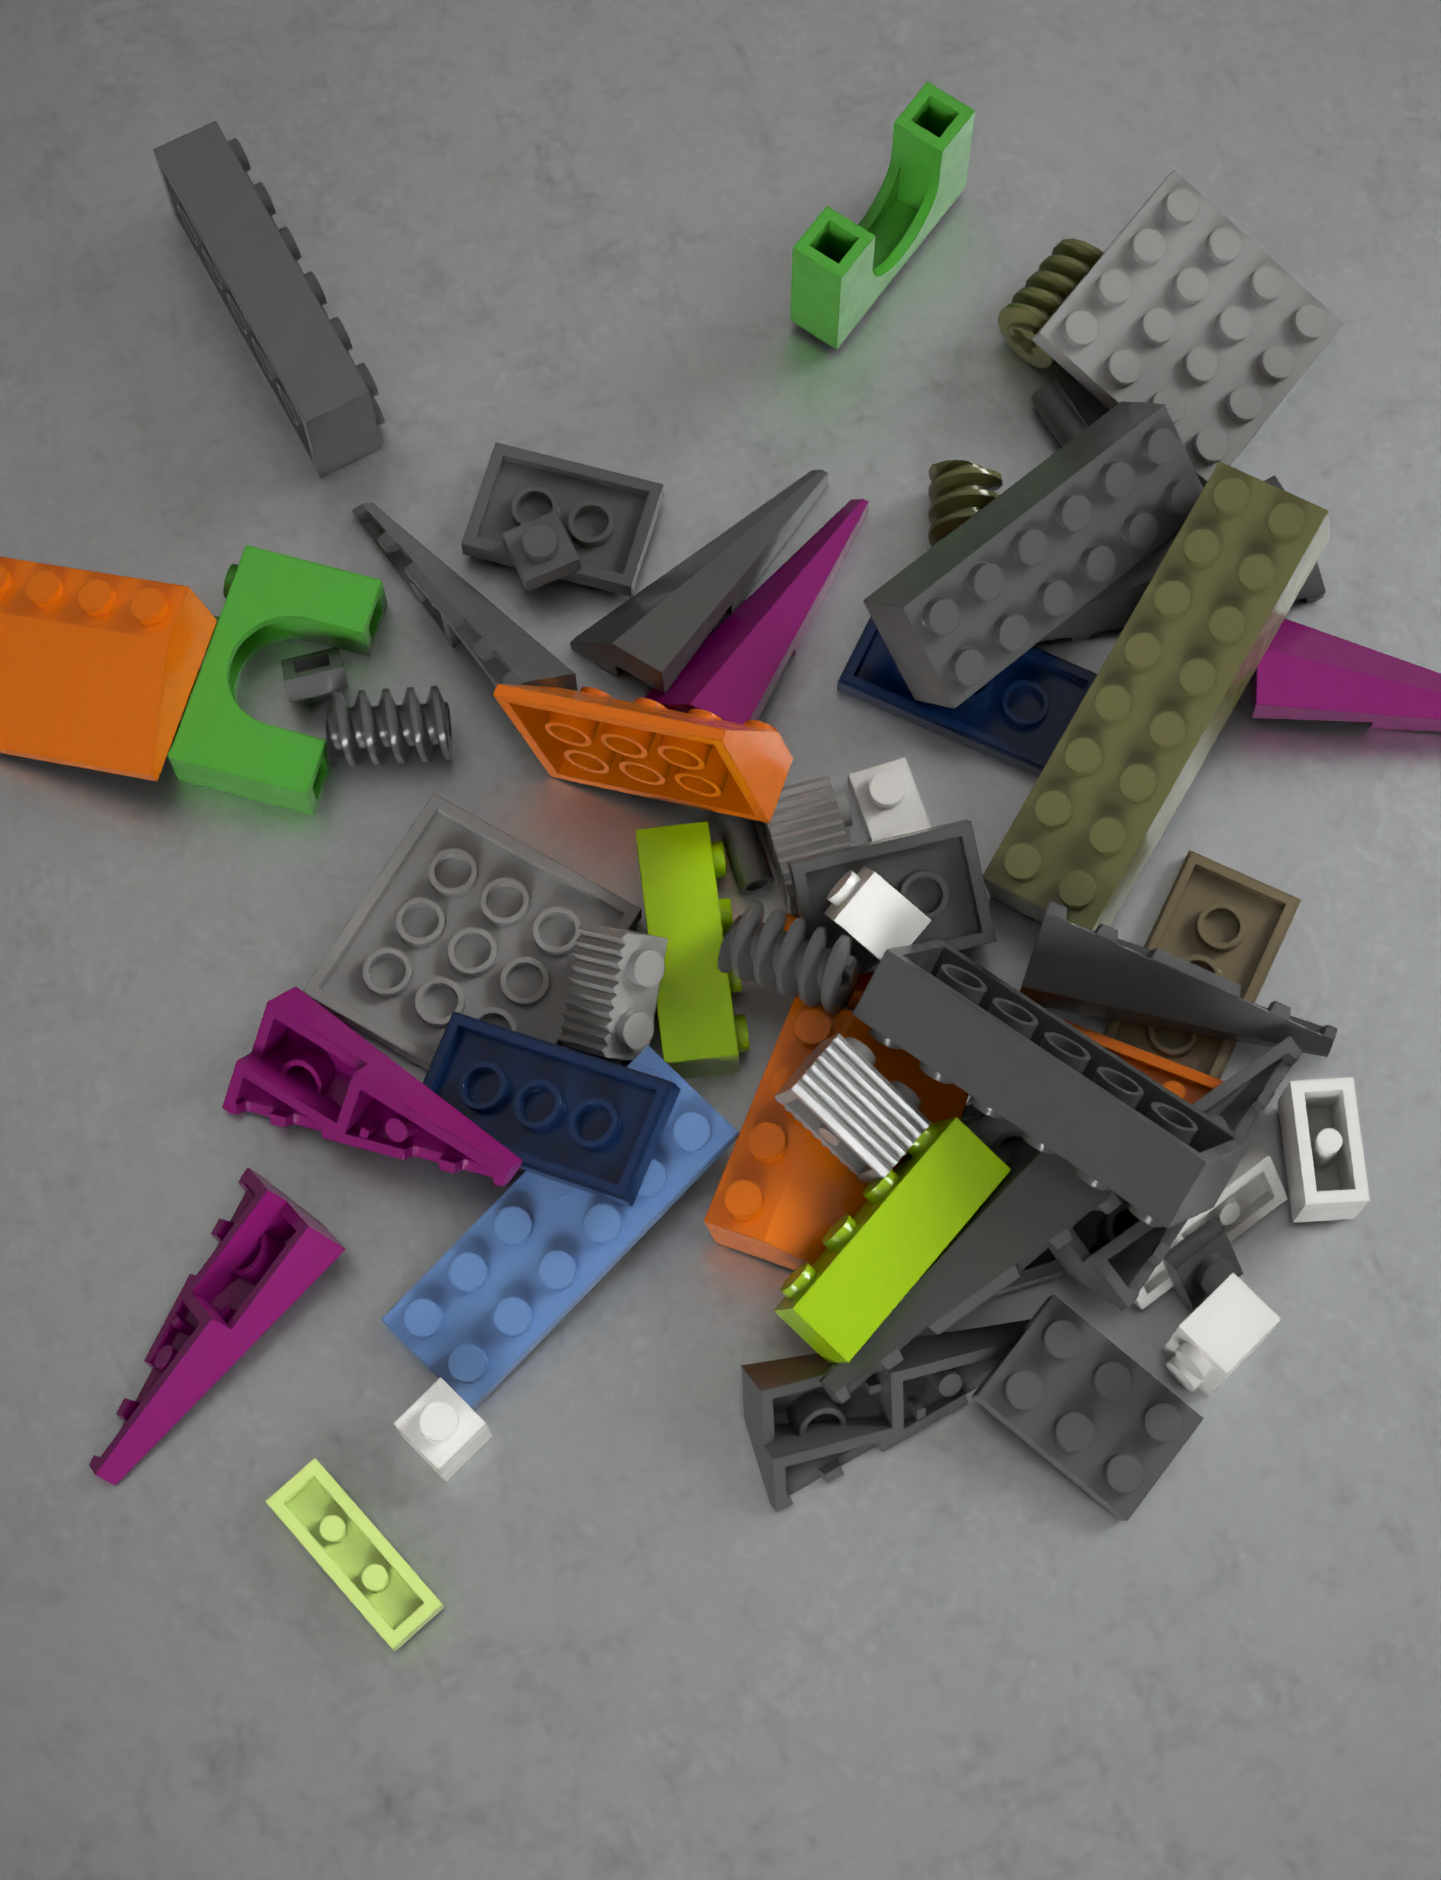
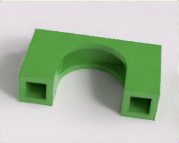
M926 82L894 122L891 160L887 174L876 198L860 223L857 225L826 206L794 245L792 251L790 321L836 350L839 348L966 188L975 119L974 109L931 83Z
M246 545L239 565L233 563L227 571L223 588L226 600L220 617L214 615L217 623L208 644L201 669L198 671L189 695L182 721L179 722L167 756L178 780L315 816L332 768L328 761L326 740L268 725L252 718L236 702L238 682L244 669L256 655L270 646L286 641L302 640L330 647L339 646L341 650L370 657L388 606L383 583L380 579Z

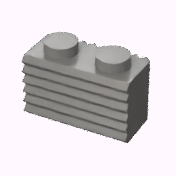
M829 775L784 786L770 824L761 822L787 912L798 918L799 913L787 862L851 847L845 831L846 827L853 825L850 806L844 791L834 793Z
M583 923L577 928L581 936L575 940L579 948L573 953L577 960L571 965L575 971L569 977L573 985L567 989L571 997L565 1001L568 1010L563 1013L566 1022L560 1026L564 1034L559 1038L562 1046L602 1057L633 1061L647 1045L650 1046V1041L653 1037V1023L661 978L665 970L664 960L668 938L626 929Z
M838 1033L821 1041L774 1097L777 1102L784 1105L786 1111L793 1114L796 1120L802 1122L804 1128L811 1131L813 1137L819 1139L823 1146L829 1148L831 1154L838 1157L840 1162L846 1165L850 1172L856 1174L858 1179L866 1184L884 1178L889 1174L891 1169L899 1162V1159L906 1154L907 1149L914 1144L915 1140L922 1135L923 1130L930 1125L931 1121L918 1110L922 1104L914 1091L899 1081H892L890 1083L873 1067L876 1058L866 1045L853 1037H846L844 1039Z

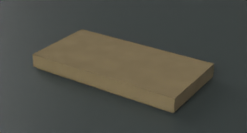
M1189 850L1144 947L1151 950L1159 948L1241 985L1240 998L1255 1004L1301 899ZM1111 1019L1103 1033L1105 1036L1217 1079H1221L1237 1041Z

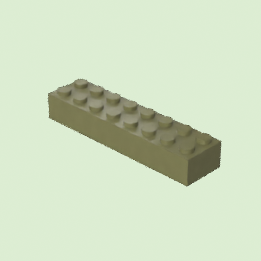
M1218 462L985 870L983 878L990 897L1041 923L1043 922L1049 901L1067 907L1066 921L1093 931L1101 924L1111 927L1329 541L1328 510L1227 464Z

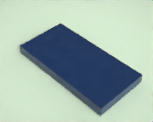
M870 616L838 680L837 690L1039 777L1097 674L1033 646L955 709L914 700Z
M454 1011L423 1080V1084L522 1159L523 1161L519 1169L633 1207L681 1090L674 1082Z

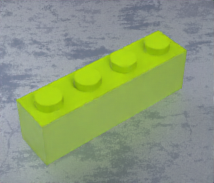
M708 821L636 829L637 856L647 934L668 938L664 960L665 970L661 978L656 1006L662 1058L683 1079L739 1072V1052L750 1051L746 1015H734L731 993L742 992V984L733 971L722 973L718 969V955L724 939L723 935H726V932L733 924L730 898L718 899L716 878L727 877L723 842H711Z
M957 1117L938 1121L934 1124L930 1122V1125L923 1130L922 1135L907 1149L908 1154L894 1170L891 1169L890 1173L884 1178L872 1181L863 1191V1196L868 1201L853 1218L849 1214L843 1216L829 1229L822 1239V1243L827 1248L811 1266L808 1262L803 1263L783 1283L780 1291L785 1297L773 1311L828 1363L850 1362L1011 1171Z

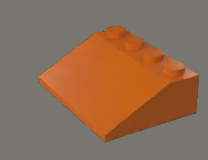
M0 557V753L158 781L216 626V618L189 586Z
M497 684L493 693L548 774L553 778L770 824L793 761V757L779 731L773 726L758 720H746L744 724L724 721L717 715L702 709H691L688 713L667 709L662 704L647 698H636L634 702L615 699L604 691L592 687H582L580 691L550 686Z
M799 995L793 1000L704 1223L715 1243L796 1270L805 1262L812 1266L827 1248L822 1243V1239L829 1229L847 1214L853 1218L868 1201L863 1196V1191L869 1183H863L856 1174L850 1172L848 1167L842 1164L838 1157L831 1154L829 1148L823 1146L819 1139L813 1137L811 1131L804 1128L802 1122L796 1120L793 1114L786 1111L784 1105L777 1102L774 1097L819 1043L839 1033L844 1039L846 1037H853L866 1045L876 1058L873 1067L890 1083L892 1081H899L914 1091L922 1104L918 1110L933 1124L954 1117L961 1121L971 1095L954 1083H942L926 1075L919 1067L920 1060L904 1049H893L876 1041L868 1032L870 1026L852 1015L854 1011L843 1009L839 1014L831 1015L823 1009L822 1004L816 1007L807 1006L801 1001ZM906 1152V1154L899 1159V1162L892 1168V1170H894L899 1165V1163L905 1158L908 1152Z

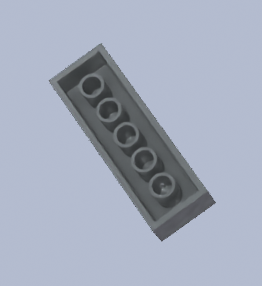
M214 121L153 149L168 199L177 221L320 478L382 449L378 426L385 423V420L374 398L379 395L374 379L363 362L355 366L348 352L353 347L342 322L337 316L329 319L322 306L327 304V301L316 276L312 271L306 274L303 273L297 260L301 259L298 246L286 226L278 229L272 218L276 211L263 183L259 182L253 185L247 174L251 167L238 139L234 138L227 141L218 123Z
M1121 401L863 600L914 700L955 709L1181 529L1200 496L1203 487L1165 404Z
M941 939L886 949L852 1014L870 1026L868 1032L876 1041L893 1049H904L920 1060L919 1067L926 1075L942 1083H954L971 1095L970 1102L979 1111L993 1118L1007 1119L1024 1131L1022 1137L1029 1145L1047 1154L1054 1155L1057 1153L1076 1166L1075 1173L1082 1181L1099 1190L1108 1191L1110 1189L1130 1203L1128 1208L1135 1217L1154 1227L1164 1226L1169 1229L1214 1208L1250 1146L1249 1142Z

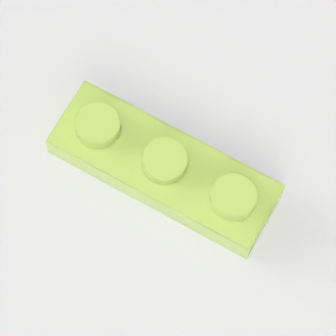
M316 1458L265 1501L393 1651L396 1652L445 1607Z

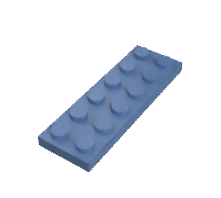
M649 1045L627 1067L674 1082L681 1090L633 1207L525 1171L381 1319L438 1378L441 1377L473 1410L499 1386L739 1136V1132Z

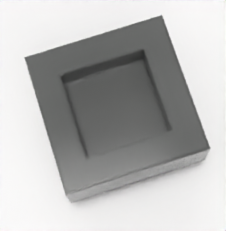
M556 510L501 533L503 545L527 592L581 569L580 558Z
M339 646L281 660L284 683L290 703L300 700L309 704L321 703L332 699L335 691L348 689Z
M1211 1219L1170 1249L1163 1259L1179 1298L1193 1310L1200 1306L1232 1273H1235L1238 1277L1243 1274L1226 1231Z

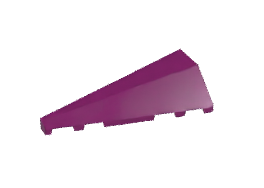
M851 499L704 640L665 694L653 688L644 698L654 700L667 709L688 713L691 709L706 710L724 721L744 724L746 720H759L791 655L795 657L865 520L868 514L869 501Z
M1284 619L1253 673L1252 718L1370 722L1369 729L1441 732V673Z
M296 986L267 1002L252 1052L236 1061L222 1106L227 1112L236 1115L248 1111L270 1117V1124L285 1128L296 1124L322 1131V1138L398 1159L405 1160L414 1156L439 1163V1170L453 1174L466 1170L492 1177L493 1184L501 1187L511 1181L523 1161Z
M249 1167L242 1174L238 1182L246 1192L230 1221L219 1219L211 1233L219 1241L215 1251L197 1275L189 1274L144 1360L152 1370L136 1401L124 1398L116 1413L124 1421L120 1431L101 1457L94 1455L89 1464L96 1476L113 1485H116L346 1250L320 1221Z

